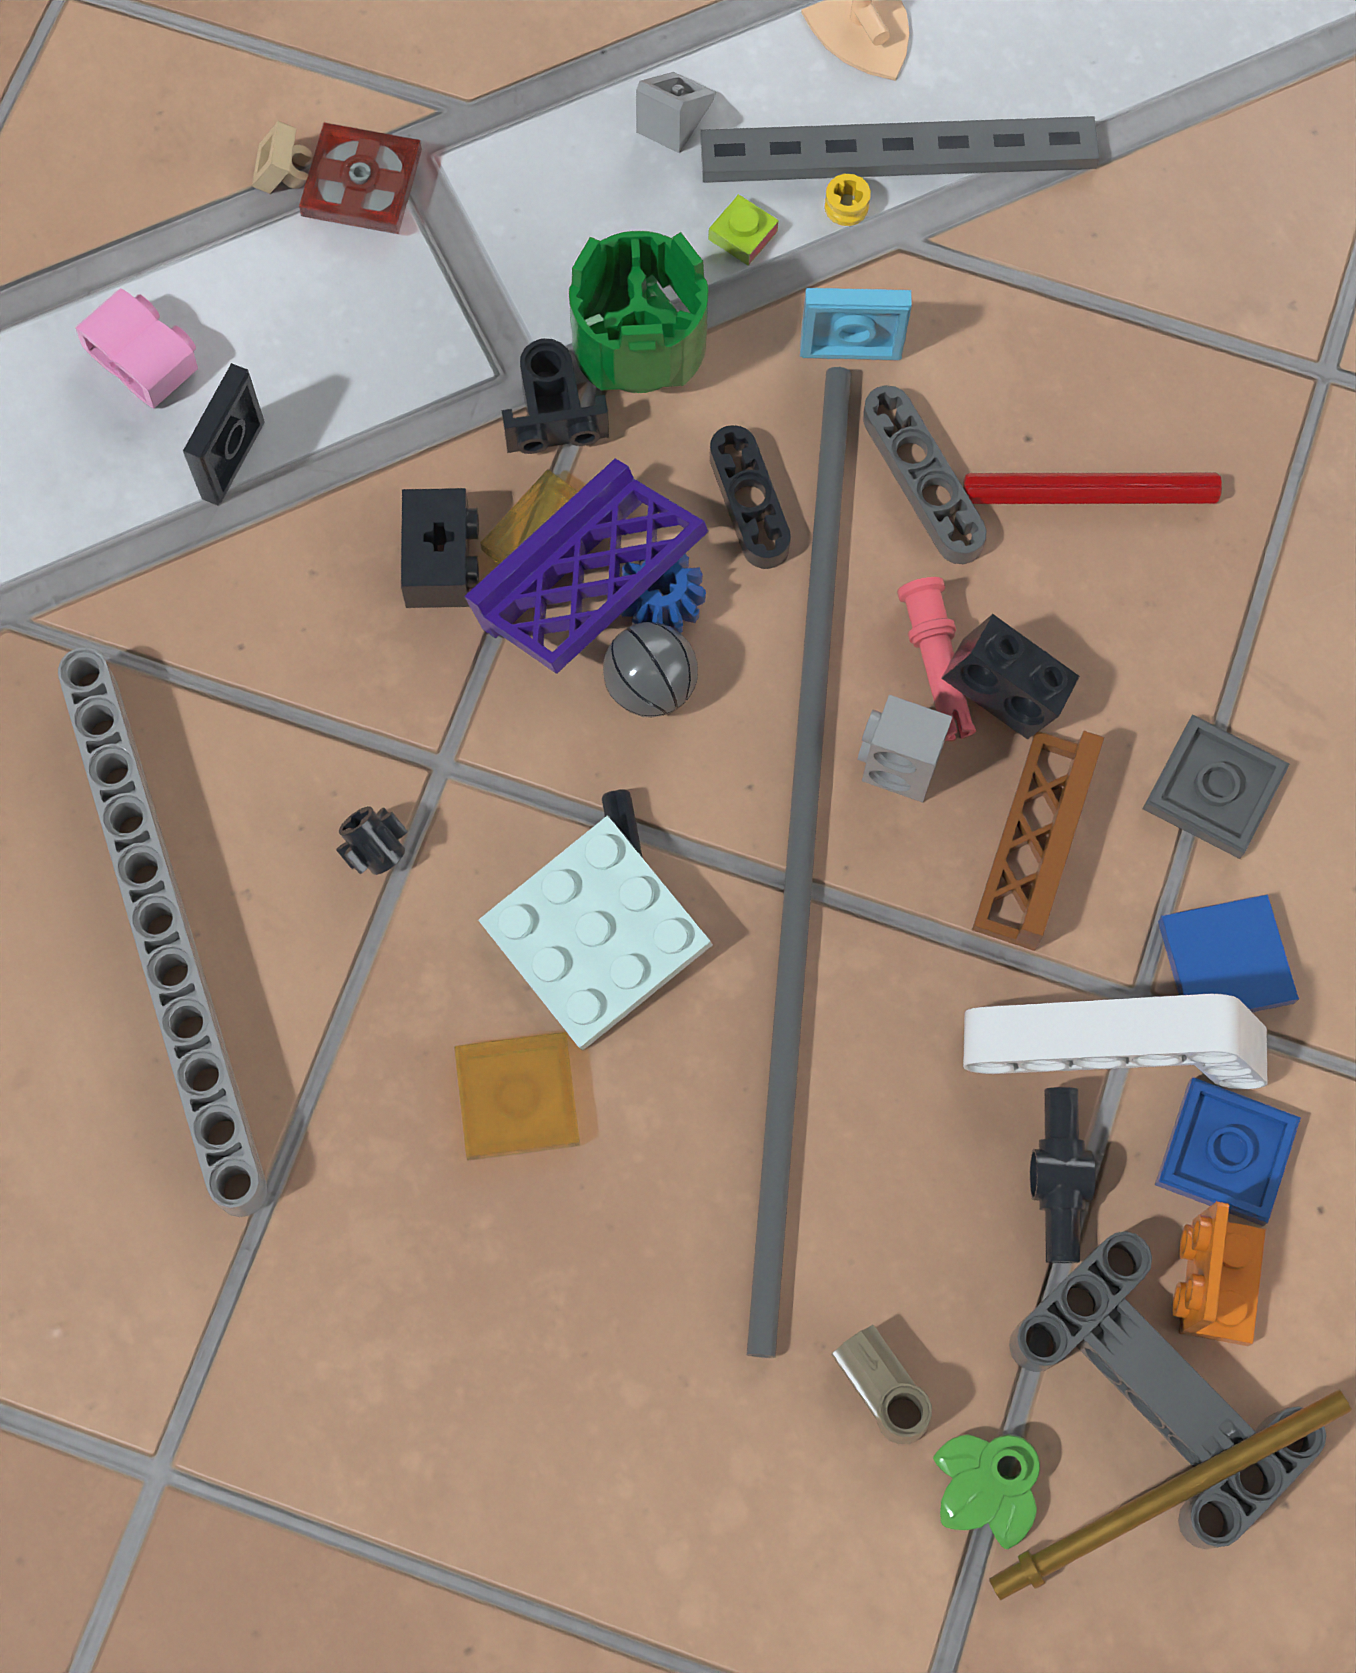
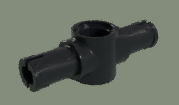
M1051 1087L1044 1090L1045 1139L1039 1140V1149H1033L1031 1154L1030 1191L1032 1200L1039 1201V1209L1045 1211L1046 1263L1074 1264L1080 1263V1211H1085V1202H1091L1094 1196L1095 1161L1093 1152L1085 1150V1141L1079 1139L1078 1089Z

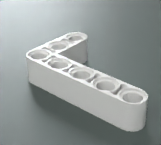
M1223 994L1180 995L978 1007L965 1011L963 1067L970 1072L1006 1074L1195 1065L1220 1087L1229 1089H1257L1268 1085L1267 1029L1234 996Z

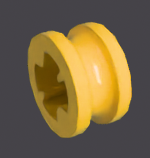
M842 174L833 178L826 188L824 209L827 217L832 222L841 226L856 225L864 220L868 213L871 193L868 183L855 174ZM843 194L854 196L851 206L840 204L841 200H843Z

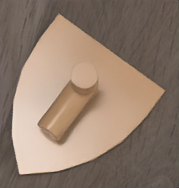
M823 0L801 9V13L812 32L823 46L841 61L867 74L896 81L906 59L909 39L907 12L902 0Z

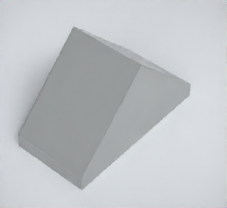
M675 72L639 81L636 89V133L680 153L712 104L716 92Z

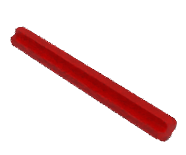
M1216 472L968 473L964 477L963 489L972 504H1215L1219 501L1222 494L1221 476Z

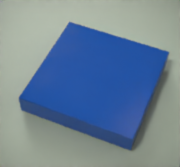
M1268 894L1161 916L1158 920L1179 996L1198 994L1234 996L1252 1013L1292 1005L1299 1000Z
M1192 1077L1188 1082L1155 1185L1211 1206L1216 1201L1228 1203L1229 1214L1264 1226L1269 1222L1301 1117Z

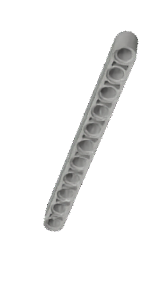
M87 647L76 648L68 652L61 659L58 667V678L206 1188L212 1200L229 1215L236 1217L250 1216L257 1212L265 1203L267 1183L119 686L99 652ZM92 673L99 674L98 679L93 684L85 687L78 686L79 681L84 676ZM107 720L114 721L112 727L106 733L101 735L91 734L93 728L98 723ZM119 768L128 769L127 775L120 782L115 784L105 783L107 776L112 771ZM137 816L143 818L137 830L126 834L119 832L125 820ZM151 865L158 867L156 875L152 880L142 884L134 883L135 874L141 868ZM164 915L173 917L171 926L167 931L156 935L148 933L149 926L155 918ZM181 965L188 967L186 978L181 983L175 986L163 985V978L169 969ZM196 1016L203 1018L202 1029L197 1035L186 1039L178 1037L179 1027L184 1020ZM209 1068L219 1070L217 1083L211 1089L201 1092L193 1090V1082L199 1072ZM221 1121L234 1122V1134L228 1142L222 1145L209 1144L208 1136L215 1124ZM237 1174L249 1175L251 1185L245 1196L235 1200L226 1199L224 1188L227 1181Z

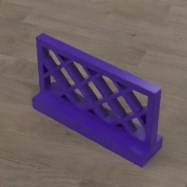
M615 458L464 597L485 632L495 639L500 635L551 671L558 674L709 531L702 519L634 479L629 466ZM642 503L648 506V515L626 519ZM677 525L684 528L674 539L657 541V529ZM647 531L646 544L621 548L622 535ZM611 538L610 550L588 554L603 539ZM646 559L645 566L636 574L620 577V564ZM609 566L608 579L584 583V570ZM573 572L571 586L550 589L566 573ZM608 594L607 601L598 610L582 612V599ZM571 601L570 615L546 619L547 605ZM535 607L534 621L512 624L529 608ZM569 630V637L553 652L544 647V634Z

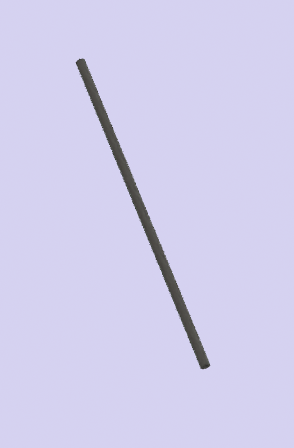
M843 367L829 368L826 371L746 1354L747 1356L759 1358H776L851 386V371Z

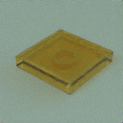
M566 1032L454 1046L465 1151L468 1161L580 1146Z

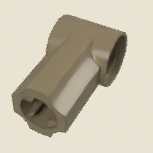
M873 1324L849 1338L831 1354L877 1420L881 1433L888 1440L897 1444H911L919 1440L926 1433L932 1417V1404L928 1395L915 1385ZM899 1399L909 1400L918 1407L921 1421L910 1429L896 1427L887 1415L888 1407Z

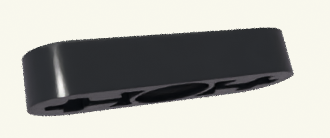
M737 425L725 426L713 435L710 442V464L745 558L755 567L761 569L775 568L786 560L789 553L791 534L755 437L744 427ZM733 444L736 451H742L741 467L743 471L735 474L736 466L730 454L725 453V446ZM752 486L758 488L763 493L765 499L756 507H744L737 502L735 494L743 487ZM763 519L767 537L769 540H775V548L773 550L767 551L763 544H758L759 528L757 522Z

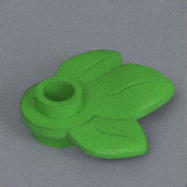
M970 1434L960 1435L947 1441L933 1456L937 1466L945 1474L953 1478L946 1487L941 1500L940 1517L942 1525L954 1530H971L983 1527L988 1523L996 1540L1004 1549L1017 1545L1032 1527L1037 1514V1506L1031 1490L1037 1481L1040 1471V1461L1035 1448L1026 1439L1011 1434L998 1436L990 1442ZM1013 1456L1017 1458L1021 1464V1471L1013 1477L1003 1475L998 1468V1462L1002 1457Z

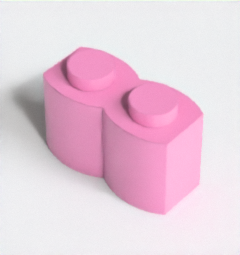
M120 288L75 329L82 347L101 366L118 377L140 400L154 409L198 370L194 355L196 346L180 327L174 326L170 329L159 321L160 315L144 296L138 294L134 298L131 294Z

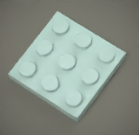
M608 815L478 920L581 1050L586 1049L713 945Z

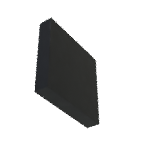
M233 363L230 364L183 449L201 499L217 506L223 501L265 423L248 369Z

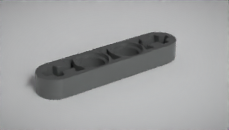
M884 385L875 388L865 400L863 422L866 430L939 553L953 564L963 565L973 562L982 552L986 540L987 530L982 518L909 397L903 390L895 386ZM880 405H884L887 410L896 408L894 423L899 431L893 436L894 425L886 414L877 416ZM912 443L920 446L924 450L926 457L919 463H906L898 456L897 450L904 444ZM940 485L949 492L951 499L945 505H931L923 498L922 491L928 486ZM955 512L954 524L959 533L962 535L971 533L972 535L968 546H965L961 540L951 541L954 526L949 518Z

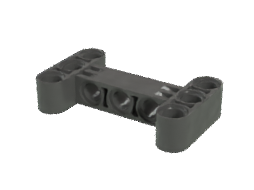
M1118 1232L1104 1240L1016 1326L1010 1337L1009 1347L1013 1359L1025 1370L1033 1372L1046 1371L1064 1359L1077 1347L1193 1467L1303 1409V1407L1297 1406L1273 1413L1253 1430L1125 1299L1145 1278L1151 1269L1152 1263L1149 1246L1144 1239L1135 1233ZM1110 1249H1122L1129 1254L1133 1261V1272L1130 1276L1118 1275L1111 1269L1107 1259ZM1070 1288H1080L1089 1293L1094 1305L1090 1316H1079L1070 1309L1067 1303V1293ZM1029 1328H1041L1049 1333L1053 1341V1351L1049 1357L1036 1356L1029 1350L1026 1344V1333ZM1323 1426L1303 1437V1446L1299 1452H1293L1284 1447L1255 1463L1261 1470L1264 1478L1263 1488L1257 1495L1245 1490L1240 1481V1472L1186 1500L1180 1509L1178 1518L1180 1532L1186 1541L1202 1549L1229 1546L1237 1541L1321 1453L1326 1442L1325 1427ZM1206 1503L1218 1508L1223 1516V1529L1217 1537L1207 1535L1199 1524V1511Z

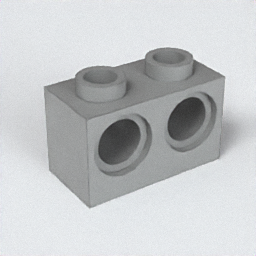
M889 695L882 713L872 710L862 737L863 743L857 760L866 763L862 781L923 803L940 757L952 716Z

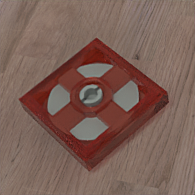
M324 122L299 204L301 216L399 235L422 152L421 140Z

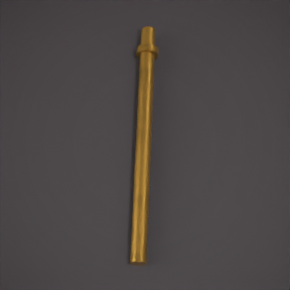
M1338 1389L1032 1555L1029 1550L1018 1555V1563L989 1578L996 1595L1001 1601L1031 1584L1035 1589L1046 1584L1044 1577L1344 1416L1351 1412L1352 1408L1342 1391Z

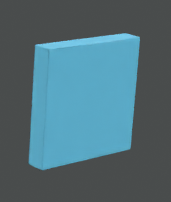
M806 288L800 337V357L870 360L901 359L912 307L911 290Z

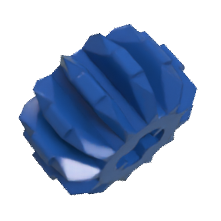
M685 553L620 615L622 617H633L632 625L644 622H659L682 633L683 621L696 623L699 619V609L697 606L703 605L706 600V590L699 586L703 579L700 567L688 568L689 557ZM646 559L639 560V564L625 563L622 567V575L636 574L645 566Z

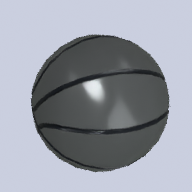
M644 622L628 627L613 639L603 660V676L606 688L616 703L632 714L653 718L672 713L689 699L697 683L698 663L691 644L680 632L659 622Z

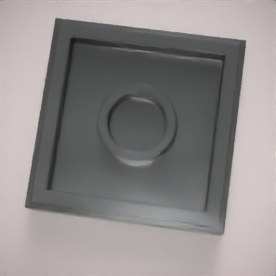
M1192 714L1142 809L1241 859L1290 764Z

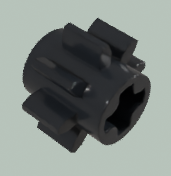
M370 806L363 807L351 814L340 826L339 834L346 842L341 844L336 851L350 868H355L359 874H362L367 868L374 875L382 874L396 865L403 857L405 848L398 839L407 834L408 830L393 812L388 813L385 808H381L376 813Z

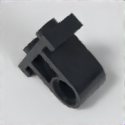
M545 338L538 339L527 345L520 356L522 389L527 416L513 418L512 409L501 410L507 453L520 451L524 454H535L551 446L570 443L575 446H587L597 442L599 439L609 438L608 409L605 395L594 396L595 406L580 407L572 358L568 348L559 341ZM543 371H553L556 373L551 377H540L537 375Z

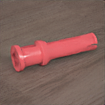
M926 577L904 584L898 589L897 593L900 602L906 603L912 625V629L908 632L909 640L914 647L921 650L936 711L952 716L945 741H955L957 728L954 719H956L961 739L975 734L976 729L971 719L965 695L941 679L954 656L951 640L955 637L956 626L954 621L948 619L941 594L945 590L943 579L940 577Z

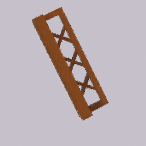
M1083 731L1078 743H1073L1042 732L1034 734L972 931L1032 951L1036 950L1046 929L1105 737ZM1041 749L1070 758L1071 762L1067 774L1047 783L1037 765ZM1033 777L1038 788L1028 792ZM1063 787L1058 801L1053 791ZM1043 796L1054 817L1052 823L1032 832L1022 814V808L1024 804ZM1018 826L1023 836L1012 841ZM1048 835L1042 850L1037 839ZM1028 844L1039 865L1035 873L1017 881L1006 859L1008 853ZM1001 875H1003L1008 885L997 890ZM1032 884L1027 900L1022 888ZM1012 893L1023 912L1019 929L988 920L992 903Z

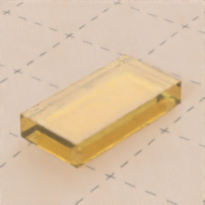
M547 469L480 542L481 550L500 564L578 491Z

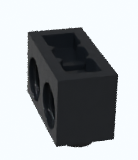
M992 614L963 638L941 679L1028 740L1060 716L1080 676Z

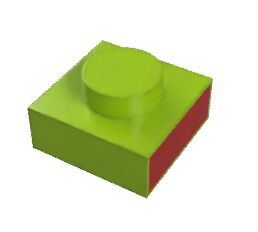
M738 194L710 226L708 240L749 266L778 232L779 220Z

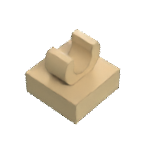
M277 121L259 143L252 187L271 194L281 181L293 189H300L306 183L309 174L297 170L292 162L305 166L312 158V152L303 145H294L297 128Z

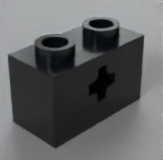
M466 488L402 489L401 590L406 608L469 607L464 596L469 592V588H474L479 583L478 556H469V540L479 539L478 508H469ZM438 545H444V551H438Z

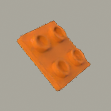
M1216 1201L1194 1218L1192 1225L1186 1224L1184 1226L1180 1241V1258L1188 1260L1185 1282L1179 1281L1177 1283L1173 1298V1316L1181 1317L1179 1334L1250 1346L1254 1341L1266 1229L1227 1222L1229 1204Z

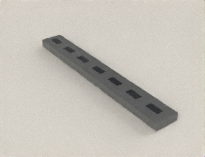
M1095 116L704 129L700 133L703 182L835 178L842 174L869 177L1097 169L1100 159Z

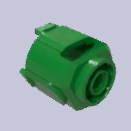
M650 231L621 232L604 238L601 241L589 237L572 267V282L569 287L572 347L579 369L600 390L621 389L631 393H648L662 387L684 386L698 371L706 351L708 283L704 278L703 260L682 232L672 238ZM657 281L663 289L670 285L689 312L682 310L678 312L661 290Z

